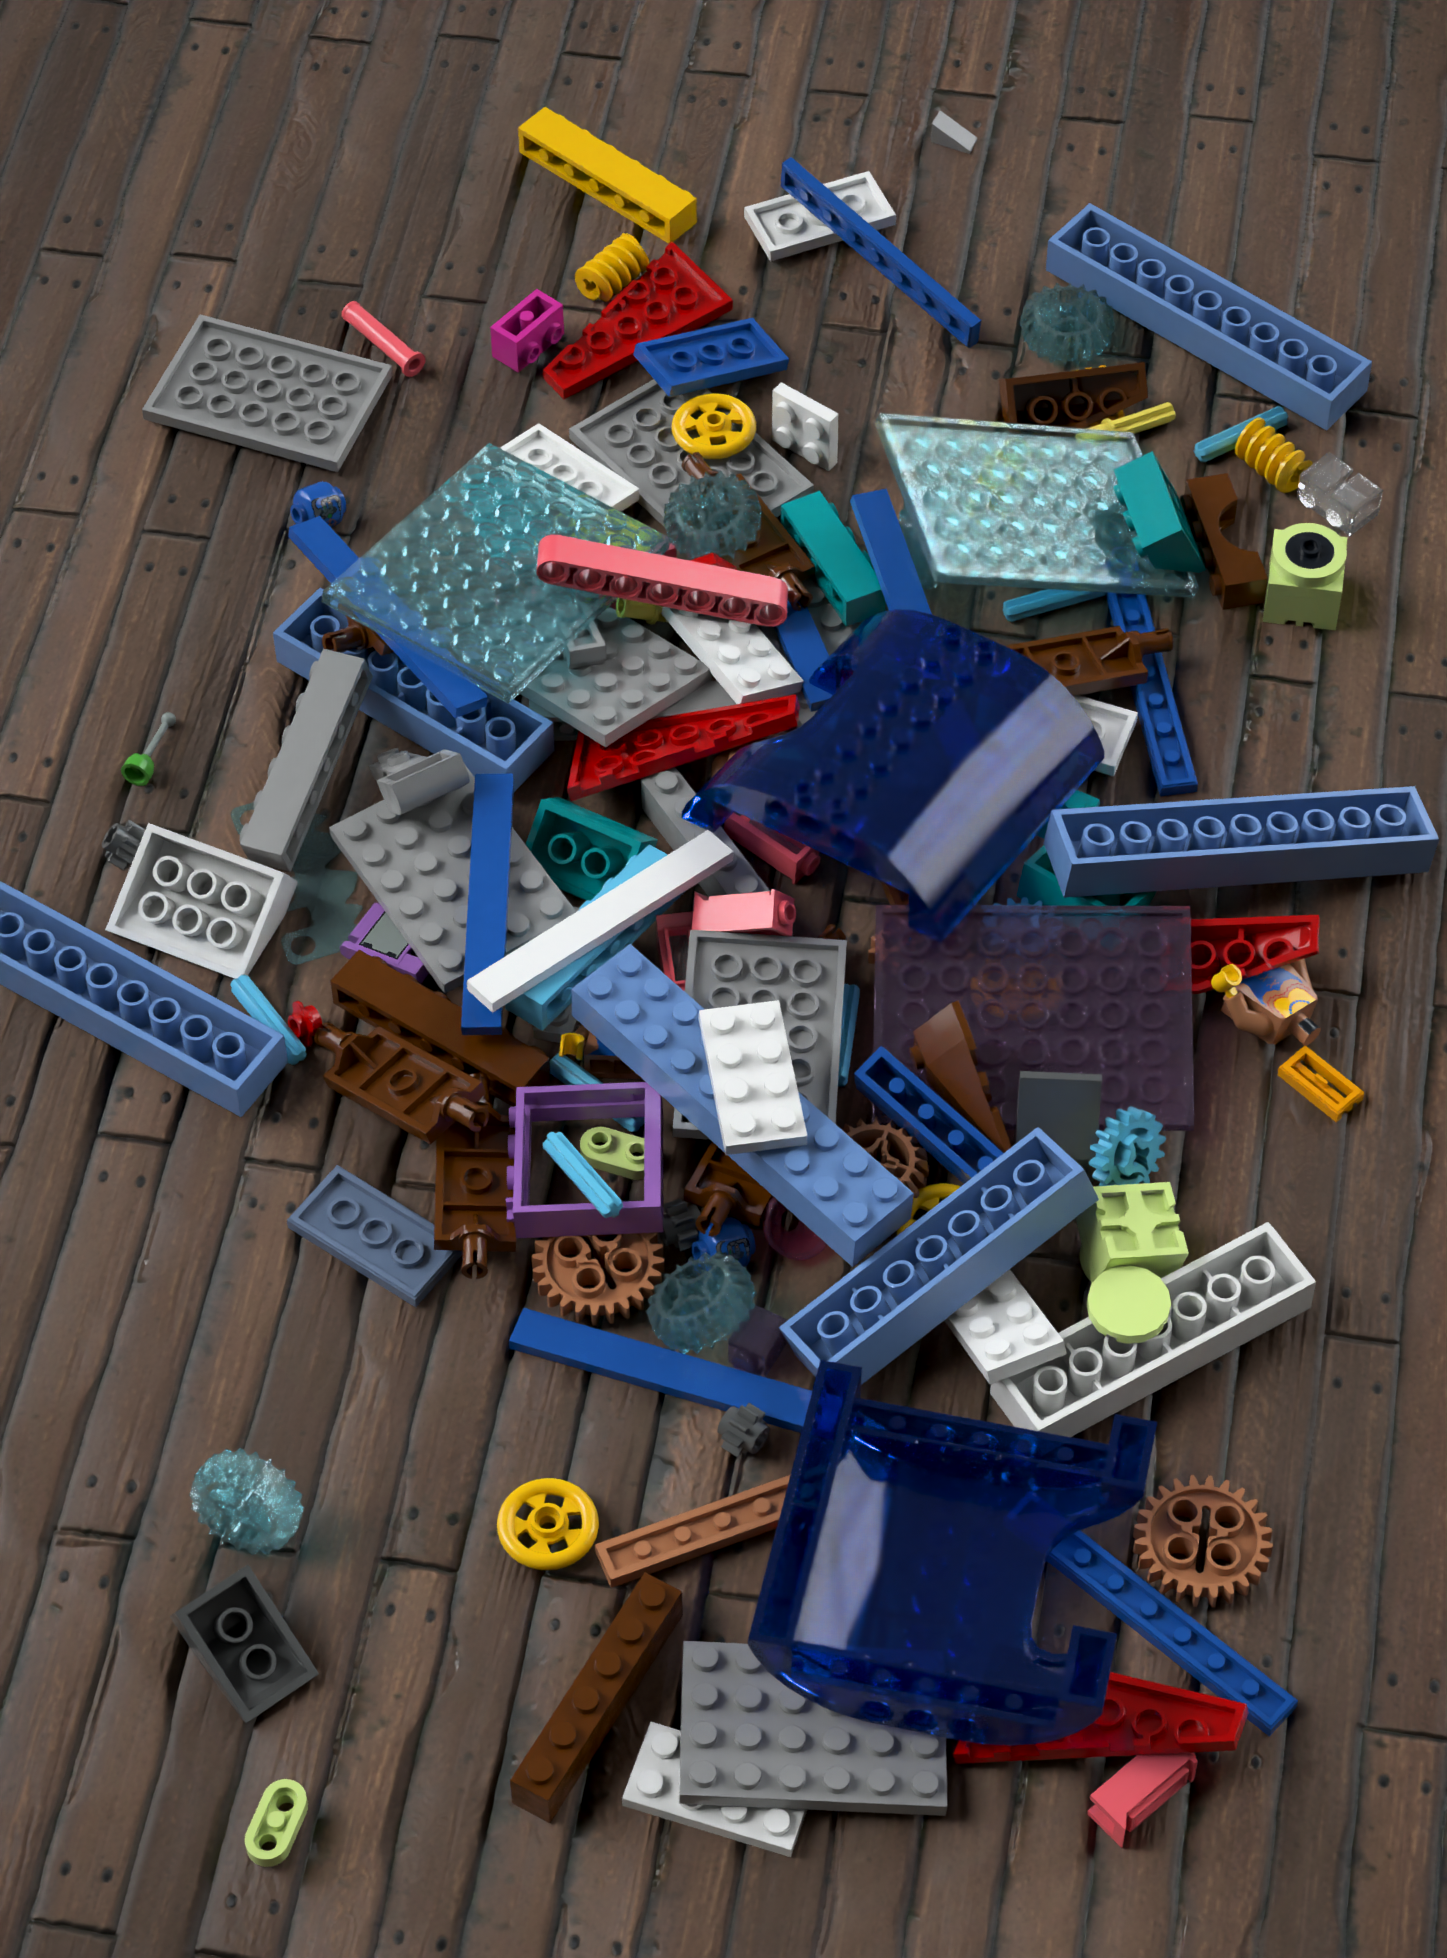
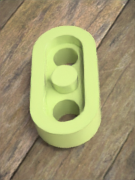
M594 1127L582 1135L580 1154L592 1168L633 1180L644 1179V1138L606 1127ZM598 1142H603V1143H605L604 1145H601V1146L595 1145V1143H598ZM638 1152L643 1155L637 1157L633 1156L632 1154Z
M290 1779L277 1780L270 1784L263 1793L245 1834L247 1854L259 1866L272 1867L278 1865L290 1853L308 1811L306 1792L298 1782ZM284 1803L294 1805L289 1811L284 1812L278 1809ZM266 1842L276 1843L275 1848L266 1851L261 1849L262 1845Z

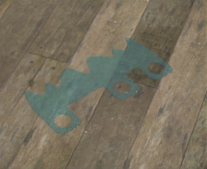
M254 802L236 807L231 811V818L239 835L243 828V825L240 823V816L245 811L254 809ZM316 813L292 867L295 874L292 878L298 881V884L294 891L296 894L295 900L288 906L286 911L289 912L308 906L315 925L287 933L282 937L281 944L288 961L292 964H301L340 952V946L344 941H349L348 936L357 926L353 921L363 909L362 905L344 903L355 889L357 873L325 868L327 862L339 854L341 850L329 833L314 830L326 819L324 815ZM299 936H308L315 941L316 946L312 953L299 956L291 950L292 941Z

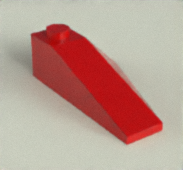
M1319 915L1163 920L1160 995L1201 994L1213 990L1214 988L1211 984L1213 976L1220 973L1221 968L1229 964H1234L1240 969L1243 980L1319 954L1320 917Z

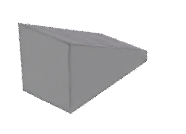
M939 111L932 122L931 142L970 154L978 138L942 111Z

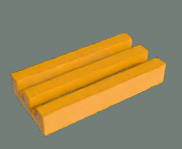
M1303 1046L1278 1068L1277 1075L1336 1123L1342 1118L1344 1112L1348 1113L1352 1110L1353 1104L1356 1103L1358 1105L1363 1100L1364 1091L1307 1046ZM1300 1061H1304L1307 1065L1314 1069L1317 1072V1074H1314ZM1328 1081H1329L1332 1085H1334L1337 1089H1339L1342 1093H1344L1347 1097L1344 1098V1097H1343L1342 1095H1340L1337 1091H1335L1331 1086H1329V1085H1328Z

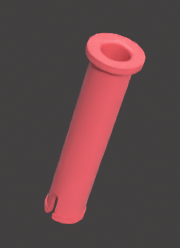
M351 301L343 308L341 314L343 319L398 364L406 377H413L422 370L425 364V356L421 352H414L360 306L357 301Z

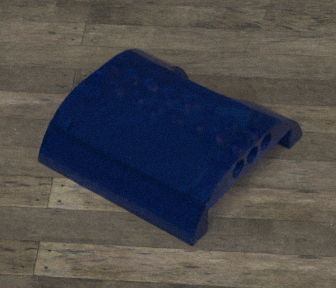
M894 609L879 612L866 618L814 671L809 679V683L833 696L810 720L785 735L755 742L737 751L687 802L682 810V818L714 833L735 811L909 894L908 927L942 943L1049 822L1051 810L1060 809L1102 762L1105 751L1090 718L1079 702L1062 683L1043 667L1011 648L943 618L915 610Z
M820 1360L748 1637V1646L754 1656L771 1675L805 1699L831 1711L879 1725L980 1744L1027 1745L1058 1740L1077 1733L1092 1724L1103 1713L1117 1633L1073 1625L1068 1653L1052 1654L1040 1649L1032 1638V1623L1042 1574L1050 1552L1063 1539L1077 1531L1120 1516L1144 1497L1157 1422L1115 1414L1109 1444L862 1399L860 1398L862 1367Z

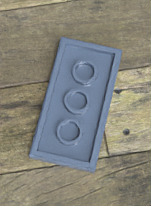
M338 1165L287 1219L289 1229L414 1307L419 1305L463 1255V1251L434 1250L433 1223Z

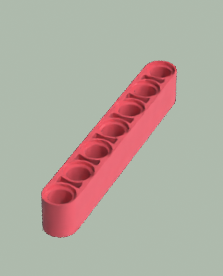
M548 535L539 542L536 574L541 581L547 584L766 627L779 626L787 619L788 587L784 581L775 577L562 535Z

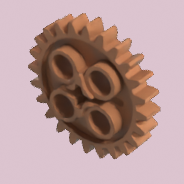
M657 1232L542 1237V1240H535V1254H532L533 1281L538 1283V1294L540 1296L547 1295L548 1307L551 1308L560 1304V1316L562 1317L571 1311H575L577 1323H580L585 1314L591 1315L593 1325H597L601 1315H605L610 1324L614 1323V1313L620 1312L626 1319L630 1318V1306L642 1311L644 1309V1298L652 1300L655 1298V1287L662 1285V1272L665 1270L663 1245L658 1244ZM582 1237L587 1238V1240L589 1241L595 1259H591L590 1247L588 1244H586ZM605 1238L614 1239V1240L608 1241V1242H606V1241H601L602 1239H605ZM569 1254L577 1255L576 1257L572 1258L564 1257L565 1255ZM621 1269H631L632 1271H630V1272H620L619 1270H621ZM605 1275H606L607 1281L610 1282L611 1286H612L614 1289H610V1288L608 1287L607 1283L605 1282ZM586 1285H594V1286H596V1287L591 1288V1289L583 1288V1286H586Z
M1191 1475L1189 1486L1184 1487L1176 1478L1173 1480L1172 1492L1163 1486H1159L1157 1499L1148 1496L1145 1504L1146 1510L1139 1509L1137 1523L1139 1524H1135L1133 1538L1137 1539L1134 1542L1133 1552L1140 1555L1138 1567L1139 1569L1150 1568L1147 1577L1149 1583L1159 1579L1162 1580L1161 1594L1168 1592L1171 1588L1177 1590L1176 1602L1178 1603L1187 1594L1192 1597L1193 1607L1198 1606L1201 1597H1207L1210 1606L1215 1607L1217 1596L1220 1595L1231 1604L1233 1602L1234 1590L1243 1596H1247L1249 1583L1258 1586L1260 1584L1261 1572H1267L1268 1557H1271L1273 1544L1269 1542L1271 1541L1272 1528L1264 1527L1267 1514H1255L1258 1505L1257 1499L1248 1502L1243 1501L1244 1488L1237 1490L1235 1493L1229 1492V1480H1225L1218 1488L1214 1487L1212 1476L1207 1477L1205 1485H1199L1196 1477ZM1208 1509L1210 1511L1206 1539L1204 1571L1198 1573L1195 1568L1202 1510ZM1185 1516L1190 1518L1192 1521L1182 1522L1176 1519L1175 1517ZM1228 1522L1231 1523L1234 1527L1224 1528L1221 1527L1218 1523ZM1180 1553L1188 1558L1179 1560L1172 1557L1171 1554ZM1223 1559L1228 1561L1230 1565L1221 1566L1216 1564L1214 1560Z

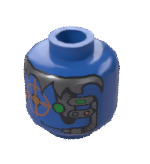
M322 481L299 489L294 494L290 512L296 524L321 516L332 528L342 521L343 513L346 511V501L339 488Z
M733 1217L726 1218L720 1233L716 1236H709L713 1223L710 1224L705 1234L698 1230L699 1236L696 1237V1242L692 1244V1254L696 1263L699 1266H704L713 1275H721L746 1267L751 1260V1255L755 1252V1239L751 1229L747 1224H742Z

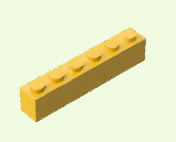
M544 107L518 127L519 153L668 244L671 241L674 242L697 223V198L690 192L669 182L662 175L654 173L641 165L637 160L631 159L616 150L612 145L606 144L593 136L589 131L568 121L564 116Z

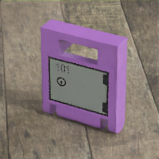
M379 902L371 906L348 936L349 941H344L340 946L341 954L347 959H351L358 950H361L370 956L380 957L389 967L401 974L406 973L413 976L420 984L429 974L421 960L411 955L413 949Z

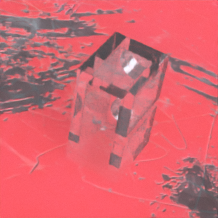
M1328 452L1300 474L1297 499L1307 508H1311L1328 520L1332 526L1352 536L1379 515L1383 490L1360 473L1343 484L1342 482L1353 474V468Z

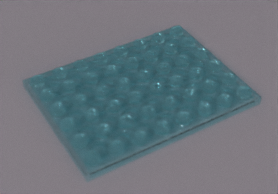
M879 413L874 424L935 582L1194 597L1198 591L1199 585L1193 572L1155 569L1147 556L1143 558L1139 556L1132 538L1137 536L1136 530L1130 531L1122 513L1128 510L1126 504L1123 506L1120 504L1113 489V486L1118 484L1113 470L1143 456L1133 432Z
M488 443L323 590L322 603L509 704L566 649L567 644L571 640L574 641L584 628L586 629L593 620L595 621L618 599L617 597L551 585L541 581L536 574L540 540L548 535H562L663 555L669 549L671 538L503 449Z

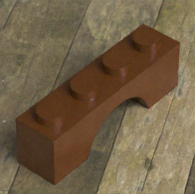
M1228 473L1186 479L1185 494L1180 496V502L1185 515L1189 518V525L1195 541L1198 542L1199 552L1205 568L1208 569L1210 575L1209 586L1211 594L1218 597L1222 610L1265 603L1268 577L1259 553L1234 546L1221 533L1225 528L1235 523L1238 501Z

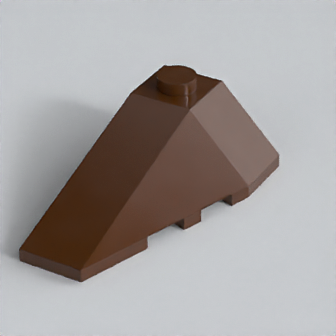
M1145 362L999 379L1002 414L1012 450L1051 445L1075 431L1082 430L1105 417L1111 416L1148 398Z
M959 1000L952 1002L913 1031L914 1046L909 1048L913 1065L916 1070L923 1069L927 1082L947 1104L1005 1153L1011 1148V1144L998 1108L996 1106H989L988 1102L992 1101V1095L986 1072L976 1071L975 1067L978 1066L975 1049H977L976 1043Z

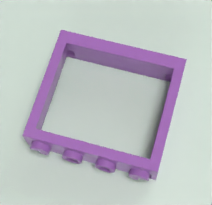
M646 1082L516 1088V1106L509 1108L510 1128H515V1134L508 1135L509 1159H514V1166H507L508 1190H513V1197L506 1198L507 1222H514L516 1238L663 1232V1098ZM645 1117L644 1201L623 1202V1207L615 1218H604L592 1203L530 1206L532 1122Z

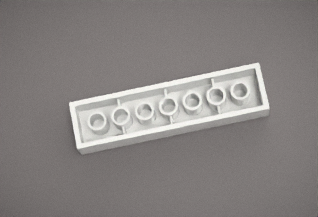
M1267 1222L1161 1278L1169 1290L1171 1309L1167 1322L1157 1336L1142 1343L1125 1344L1117 1342V1338L1111 1337L1108 1334L1104 1336L1098 1332L1089 1317L1058 1333L1064 1340L1066 1355L991 1384L990 1394L1035 1456L1310 1309L1316 1281L1271 1224Z

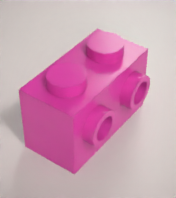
M538 289L534 290L490 327L492 357L518 373L529 363L535 362L542 352L552 344L559 342L564 335L563 304Z

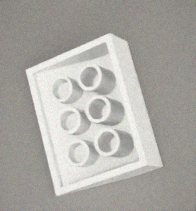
M148 823L105 930L234 979L243 974L248 976L283 920L298 881L281 871Z

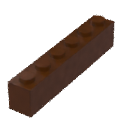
M358 950L330 981L333 1004L375 1028L377 1026L382 1027L468 1075L476 1073V1079L479 1081L480 1074L488 1076L491 1081L490 1094L513 1107L516 1106L517 1087L546 1086L551 1080L549 1057L540 1048L526 1045L516 1039L505 1028H502V1035H462V1008L451 1002L445 994L438 991L433 992L424 987L413 976L406 973L401 974L389 967L378 956H370Z
M644 1572L510 1779L512 1804L551 1823L683 1616L681 1590Z

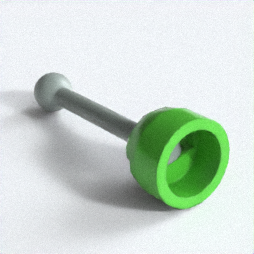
M166 712L162 715V724L144 754L134 753L125 761L121 768V773L128 782L137 786H144L151 779L154 772V762L150 757L168 727L175 724L176 717L173 713Z

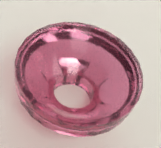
M773 1197L768 1203L763 1217V1230L769 1245L780 1255L793 1260H807L821 1253L827 1247V1244L802 1221H799L798 1226L794 1230L785 1231L783 1229L781 1217L788 1209Z

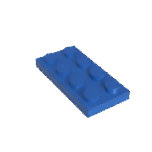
M754 318L637 343L633 354L669 397L787 370L789 358Z

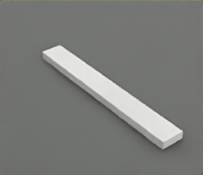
M709 830L705 831L468 979L467 990L492 1013L732 862L734 851Z

